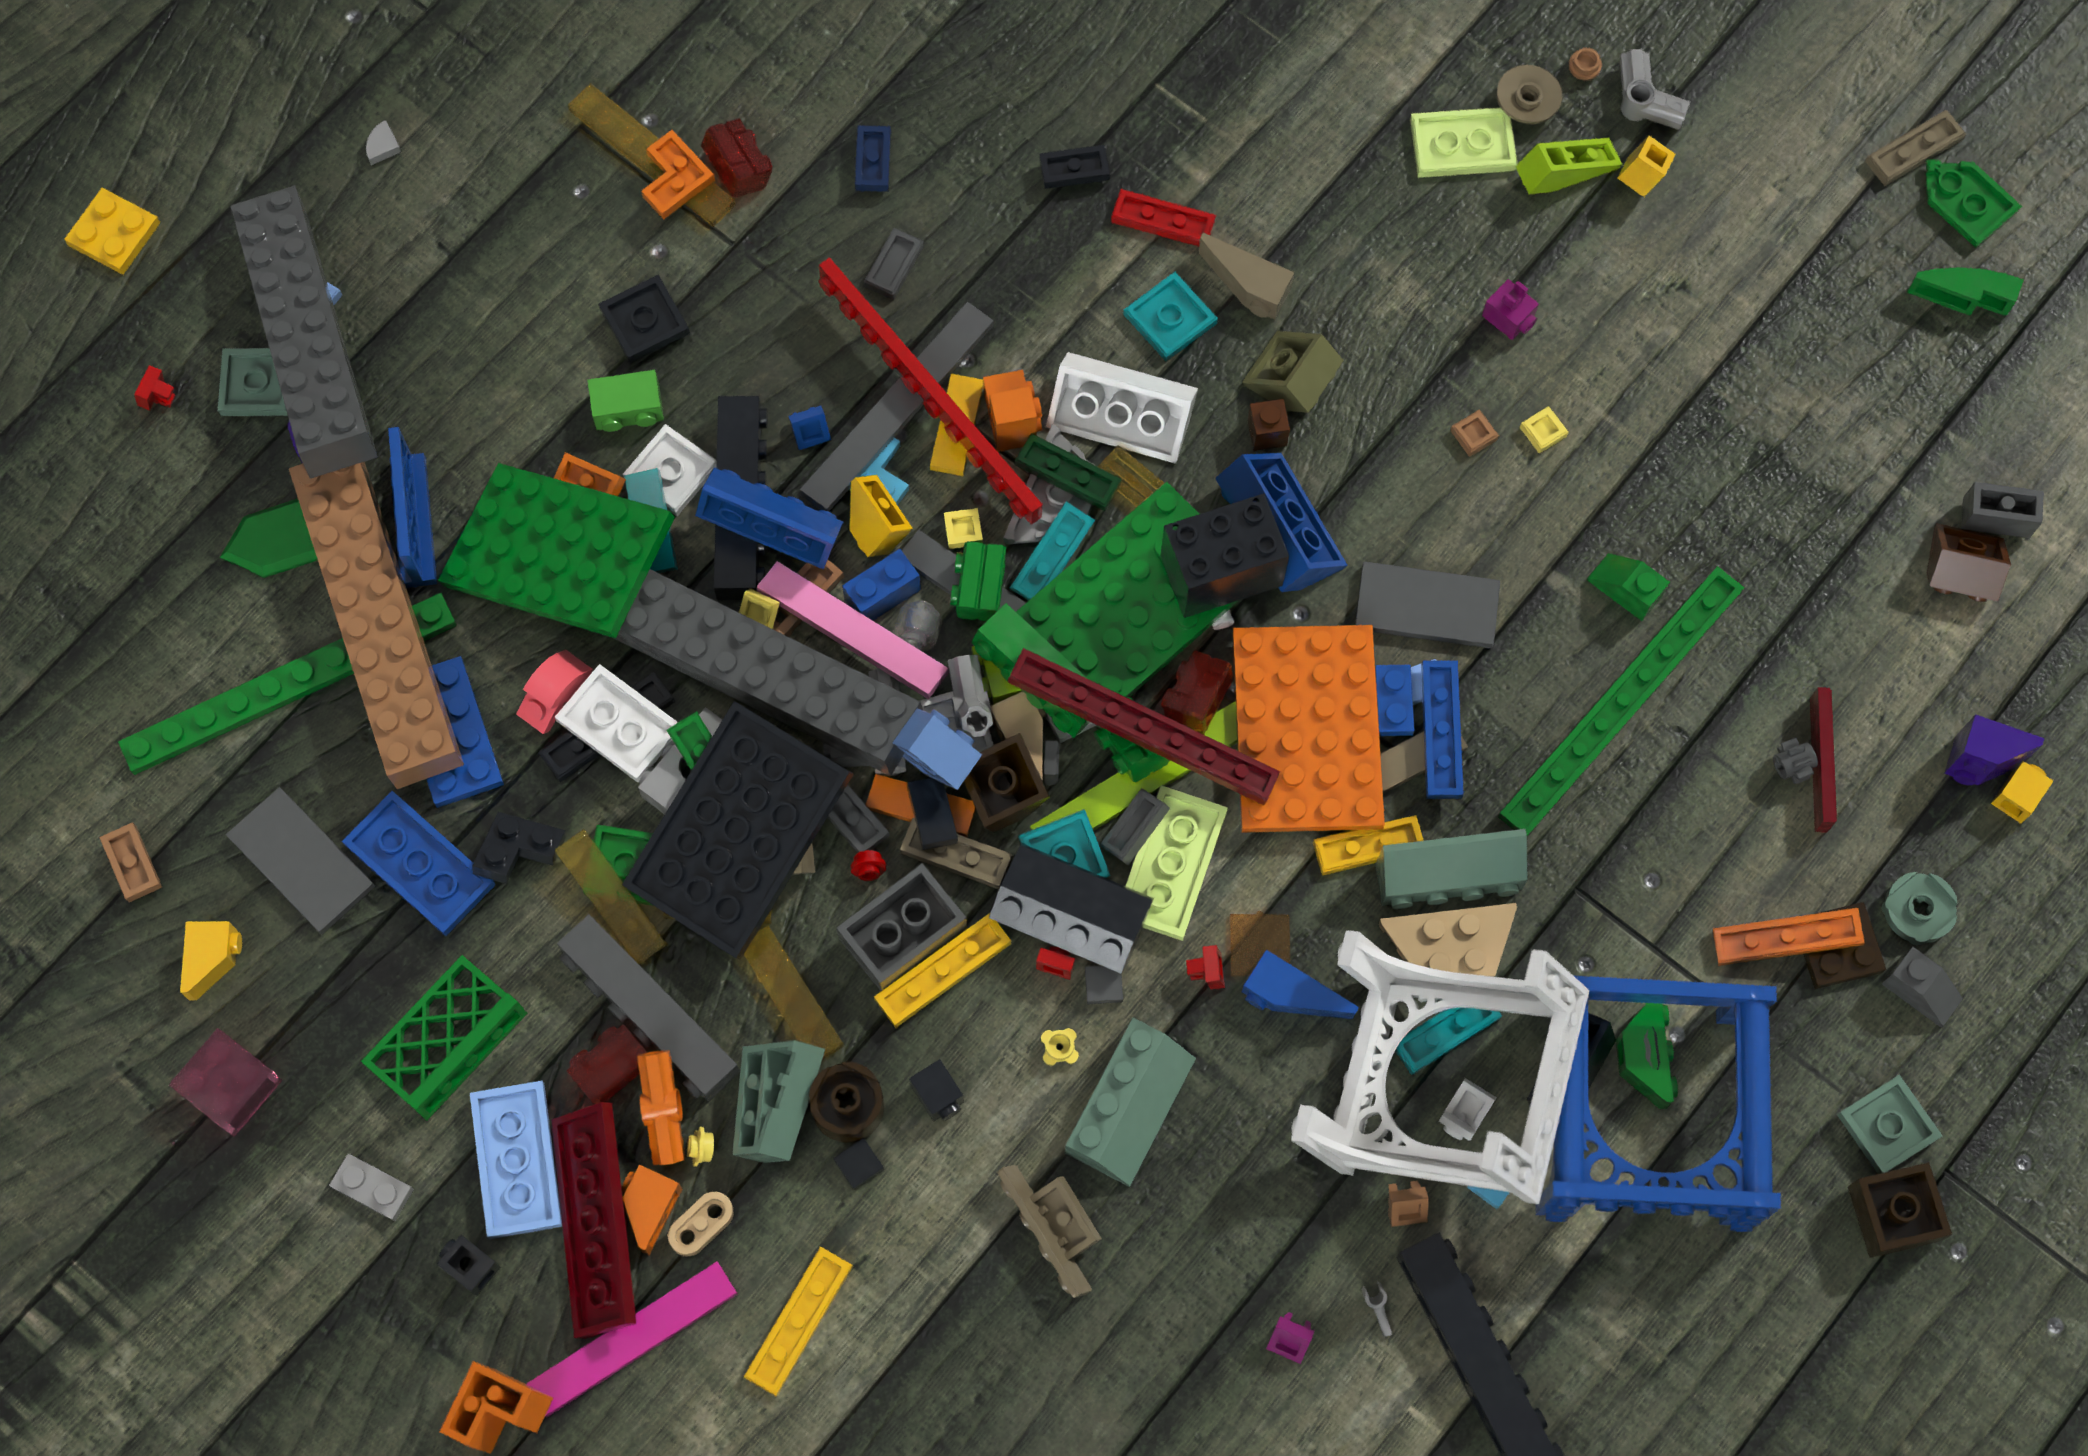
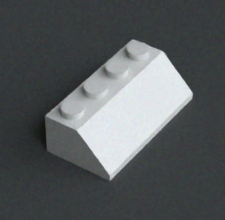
M1068 352L1059 367L1046 427L1051 428L1053 424L1061 432L1176 464L1189 425L1198 388Z

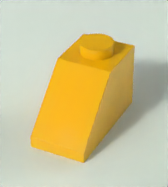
M877 475L855 477L851 481L849 530L856 539L858 547L867 557L890 554L913 528Z
M229 921L186 922L180 992L188 1000H198L235 966L236 954H240L242 950V936Z

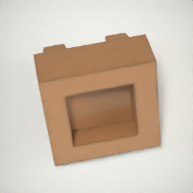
M1410 1181V1189L1398 1190L1396 1184H1389V1219L1391 1227L1428 1222V1195L1426 1188L1421 1187L1418 1181Z

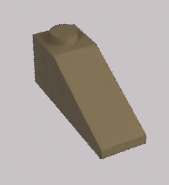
M1202 233L1199 244L1200 256L1246 308H1249L1253 314L1275 320L1292 288L1294 272Z

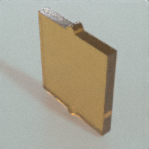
M1258 911L1256 914H1230L1231 976H1250L1266 950L1290 964L1289 915L1263 914L1262 911Z

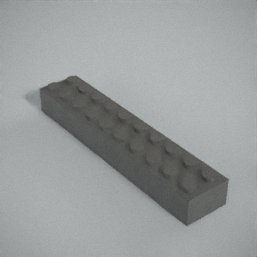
M296 186L230 205L297 451L309 478H315L377 458L378 456L309 219Z
M651 569L617 637L614 638L889 776L892 775L904 755V752L892 742L917 708L923 710L920 701Z

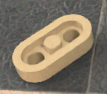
M709 1192L698 1199L671 1225L668 1232V1241L672 1249L677 1254L688 1257L698 1254L732 1221L734 1209L729 1198L720 1192ZM714 1206L722 1209V1213L718 1218L709 1217V1210ZM686 1232H692L695 1235L694 1241L690 1244H684L681 1241L683 1234Z

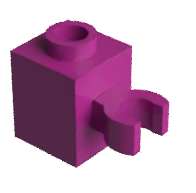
M1507 279L1486 301L1482 316L1513 340L1520 332L1526 334L1537 321L1535 314L1539 303L1527 294L1529 289L1521 282L1517 281L1514 284L1511 280Z

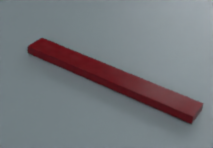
M1024 648L1008 678V683L1262 805H1265L1279 776L1280 771Z

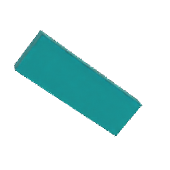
M658 468L624 475L629 500L667 510L661 473ZM671 528L650 568L657 573L678 569Z
M1066 501L1010 589L1029 601L1063 571L1095 520Z
M1474 1008L1444 1010L1407 1033L1397 1046L1395 1052L1410 1074L1413 1075L1500 1020L1502 1015L1499 1011Z

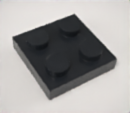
M659 275L598 304L629 363L690 334L685 320Z

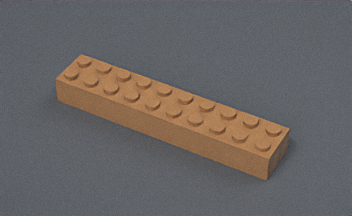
M365 462L311 479L303 464L289 468L387 777L396 789L463 766L464 762Z

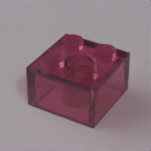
M217 1028L170 1082L169 1086L231 1136L235 1137L282 1082V1079Z

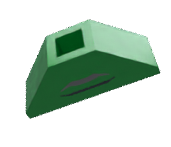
M1646 1003L1616 1039L1619 1075L1656 1107L1667 1109L1674 1102L1673 1098H1677L1678 1095L1677 1079L1675 1076H1671L1669 1062H1673L1674 1057L1673 1044L1671 1040H1666L1665 1027L1669 1026V1010L1667 1005Z

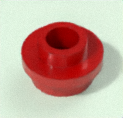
M873 850L861 851L855 854L853 857L854 861L850 866L851 873L863 881L876 880L886 871V862L882 859L881 853Z

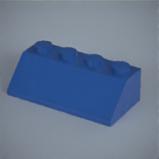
M1282 453L1242 454L1215 478L1221 488L1223 498L1230 504L1263 493L1265 494L1289 554L1283 586L1278 587L1281 592L1302 590L1348 566Z
M717 468L712 470L703 486L695 514L696 517L823 570L843 524V521L838 520L831 512L814 510L805 506L801 500L795 497H783L774 493L771 488L764 484H752L741 479L737 473L731 470L724 469L721 471Z

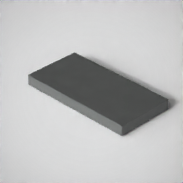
M1363 561L1355 625H1373V632L1492 649L1501 580Z
M280 787L226 834L236 847L321 935L375 887L367 876Z

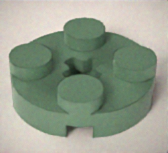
M1911 872L1901 876L1888 889L1885 901L1882 904V912L1890 928L1898 936L1916 946L1941 939L1954 927L1957 920L1956 905L1958 902L1954 890L1944 879L1931 873L1926 875ZM1913 900H1916L1918 903L1925 901L1928 904L1926 908L1927 916L1918 915L1913 910L1915 907Z

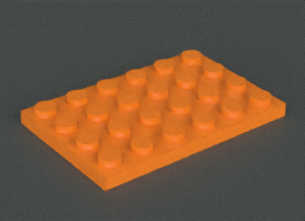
M1373 625L1233 628L1238 751L1280 771L1265 805L1240 794L1242 833L1384 829Z

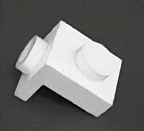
M1465 1078L1439 1122L1444 1125L1443 1129L1452 1137L1462 1140L1463 1137L1471 1140L1496 1100V1097Z

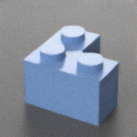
M917 708L892 743L904 752L903 758L923 774L958 790L982 754L972 747L975 741L958 729L955 732L948 726L950 720L934 709L931 713Z

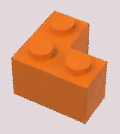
M1023 370L983 377V392L997 452L1023 447L1031 433L1037 436V432L1042 431L1040 419L1042 417L1039 397L1035 398L1032 381H1025Z
M473 1361L439 1432L469 1447L491 1454L506 1421L537 1433L553 1397L496 1369Z

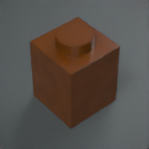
M1284 399L1251 403L1247 421L1253 451L1287 446L1290 427Z

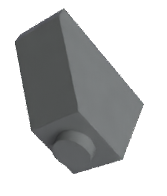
M1911 947L1899 959L1882 983L1884 987L1941 1028L1963 1000L1944 969L1914 947Z

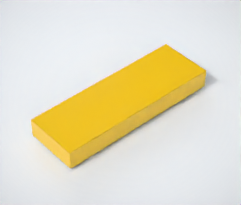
M951 374L947 394L975 425L983 392V380ZM940 420L930 470L964 476L968 459L966 455L967 450L960 442L956 444L949 438L944 429L945 424Z
M1414 815L1385 822L1384 829L1350 830L1316 838L1313 840V845L1323 876L1376 863L1383 845L1424 840L1417 816Z

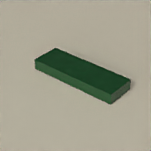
M1032 433L1015 460V466L1103 511H1106L1122 483L1121 478Z

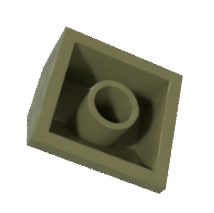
M1277 331L1242 383L1245 387L1269 401L1284 399L1286 411L1309 413L1317 404L1318 398L1328 383L1335 377L1336 371L1344 360L1322 334Z

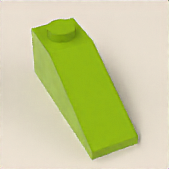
M1598 138L1538 143L1515 168L1528 193L1537 194L1566 188L1617 170L1623 164L1610 139Z

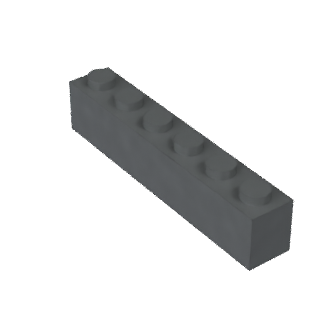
M589 914L557 943L563 953L559 957L563 964L572 973L577 969L580 970L587 978L583 982L584 985L597 998L603 994L611 1002L607 1008L621 1023L627 1019L636 1028L632 1034L643 1046L648 1048L652 1044L658 1051L670 1050L673 1072L677 1070L685 1078L682 1085L694 1098L697 1099L702 1095L708 1102L711 1101L740 1073L738 1065Z

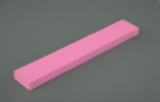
M778 561L757 585V592L780 602V607L928 700L949 673L948 667Z

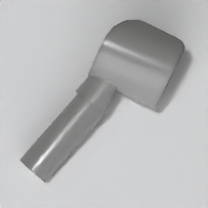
M1377 1281L1380 1289L1377 1296L1369 1297L1365 1286L1362 1287V1295L1367 1305L1374 1309L1383 1336L1386 1337L1392 1334L1384 1307L1387 1301V1294L1382 1284Z

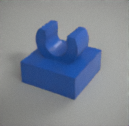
M821 406L810 407L809 410L799 413L795 412L789 416L799 450L831 440L825 414Z

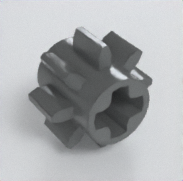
M1796 737L1780 743L1781 746L1777 748L1779 753L1773 756L1774 766L1782 779L1792 777L1794 784L1810 779V775L1814 774L1812 768L1818 766L1817 756L1813 747L1808 742L1799 745Z

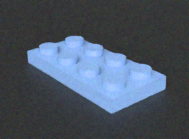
M536 1081L470 1093L487 1237L494 1239L562 1227L544 1082Z

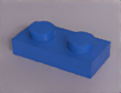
M1375 665L1379 736H1413L1414 715L1411 665Z

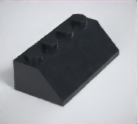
M1022 843L1000 886L989 918L1122 974L1131 959L1154 898Z

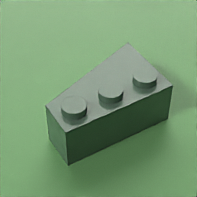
M796 1040L743 1047L733 1156L762 1163L790 1161L809 1102L810 1088L818 1074L825 1052L824 1048Z

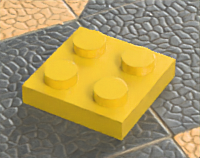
M101 188L64 240L73 249L123 275L161 222L152 213Z

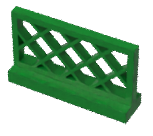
M461 955L361 1062L427 1121L528 1013L509 993H506ZM466 968L472 974V988L454 989V979ZM479 980H480L485 986L479 987ZM495 993L500 998L490 1010L479 1011V994ZM472 995V1012L454 1013V997ZM447 998V1014L429 1016V1005L435 999ZM472 1019V1030L464 1037L454 1038V1021ZM447 1022V1038L429 1040V1024ZM422 1024V1041L404 1043V1032L412 1025ZM446 1046V1057L439 1064L428 1065V1048ZM421 1049V1065L403 1067L404 1050ZM396 1051V1068L381 1070L374 1064L385 1052ZM421 1073V1084L409 1095L403 1090V1075ZM389 1076H396V1083Z

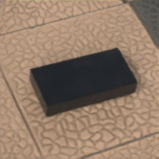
M933 778L907 782V791L922 850L957 844L958 836L944 783Z

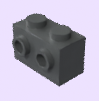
M1974 482L1963 497L1961 529L2030 538L2042 524L2044 491Z

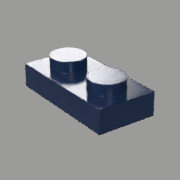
M857 126L856 191L889 192L891 126Z

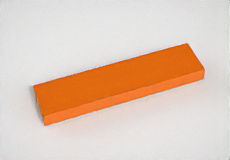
M1858 908L1713 928L1718 966L1864 945Z

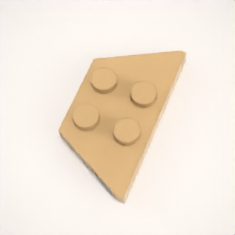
M1516 903L1382 918L1379 921V927L1383 933L1386 932L1397 947L1396 951L1403 961L1436 970L1495 977L1517 905Z

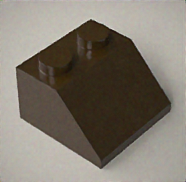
M1021 733L979 752L982 756L964 780L984 827L993 833L1026 818L1050 798Z

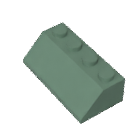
M1526 829L1383 845L1375 864L1382 906L1392 905L1393 909H1404L1413 906V902L1427 901L1428 905H1438L1448 902V898L1462 897L1464 901H1472L1483 898L1484 894L1497 892L1500 897L1518 894L1519 890L1523 889L1527 882Z
M1132 1018L1065 1145V1154L1130 1187L1196 1058L1165 1033Z

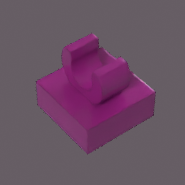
M1288 1312L1284 1318L1279 1317L1266 1349L1301 1364L1315 1331L1310 1330L1311 1322L1306 1320L1304 1326L1292 1322L1293 1314Z

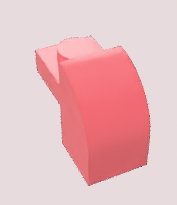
M567 650L550 656L536 669L524 686L523 690L527 694L516 715L542 734L549 732L556 721L555 716L562 709L564 703L569 701L590 676L593 669Z

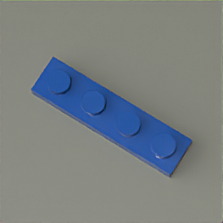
M1422 661L1426 799H1462L1464 794L1458 661Z

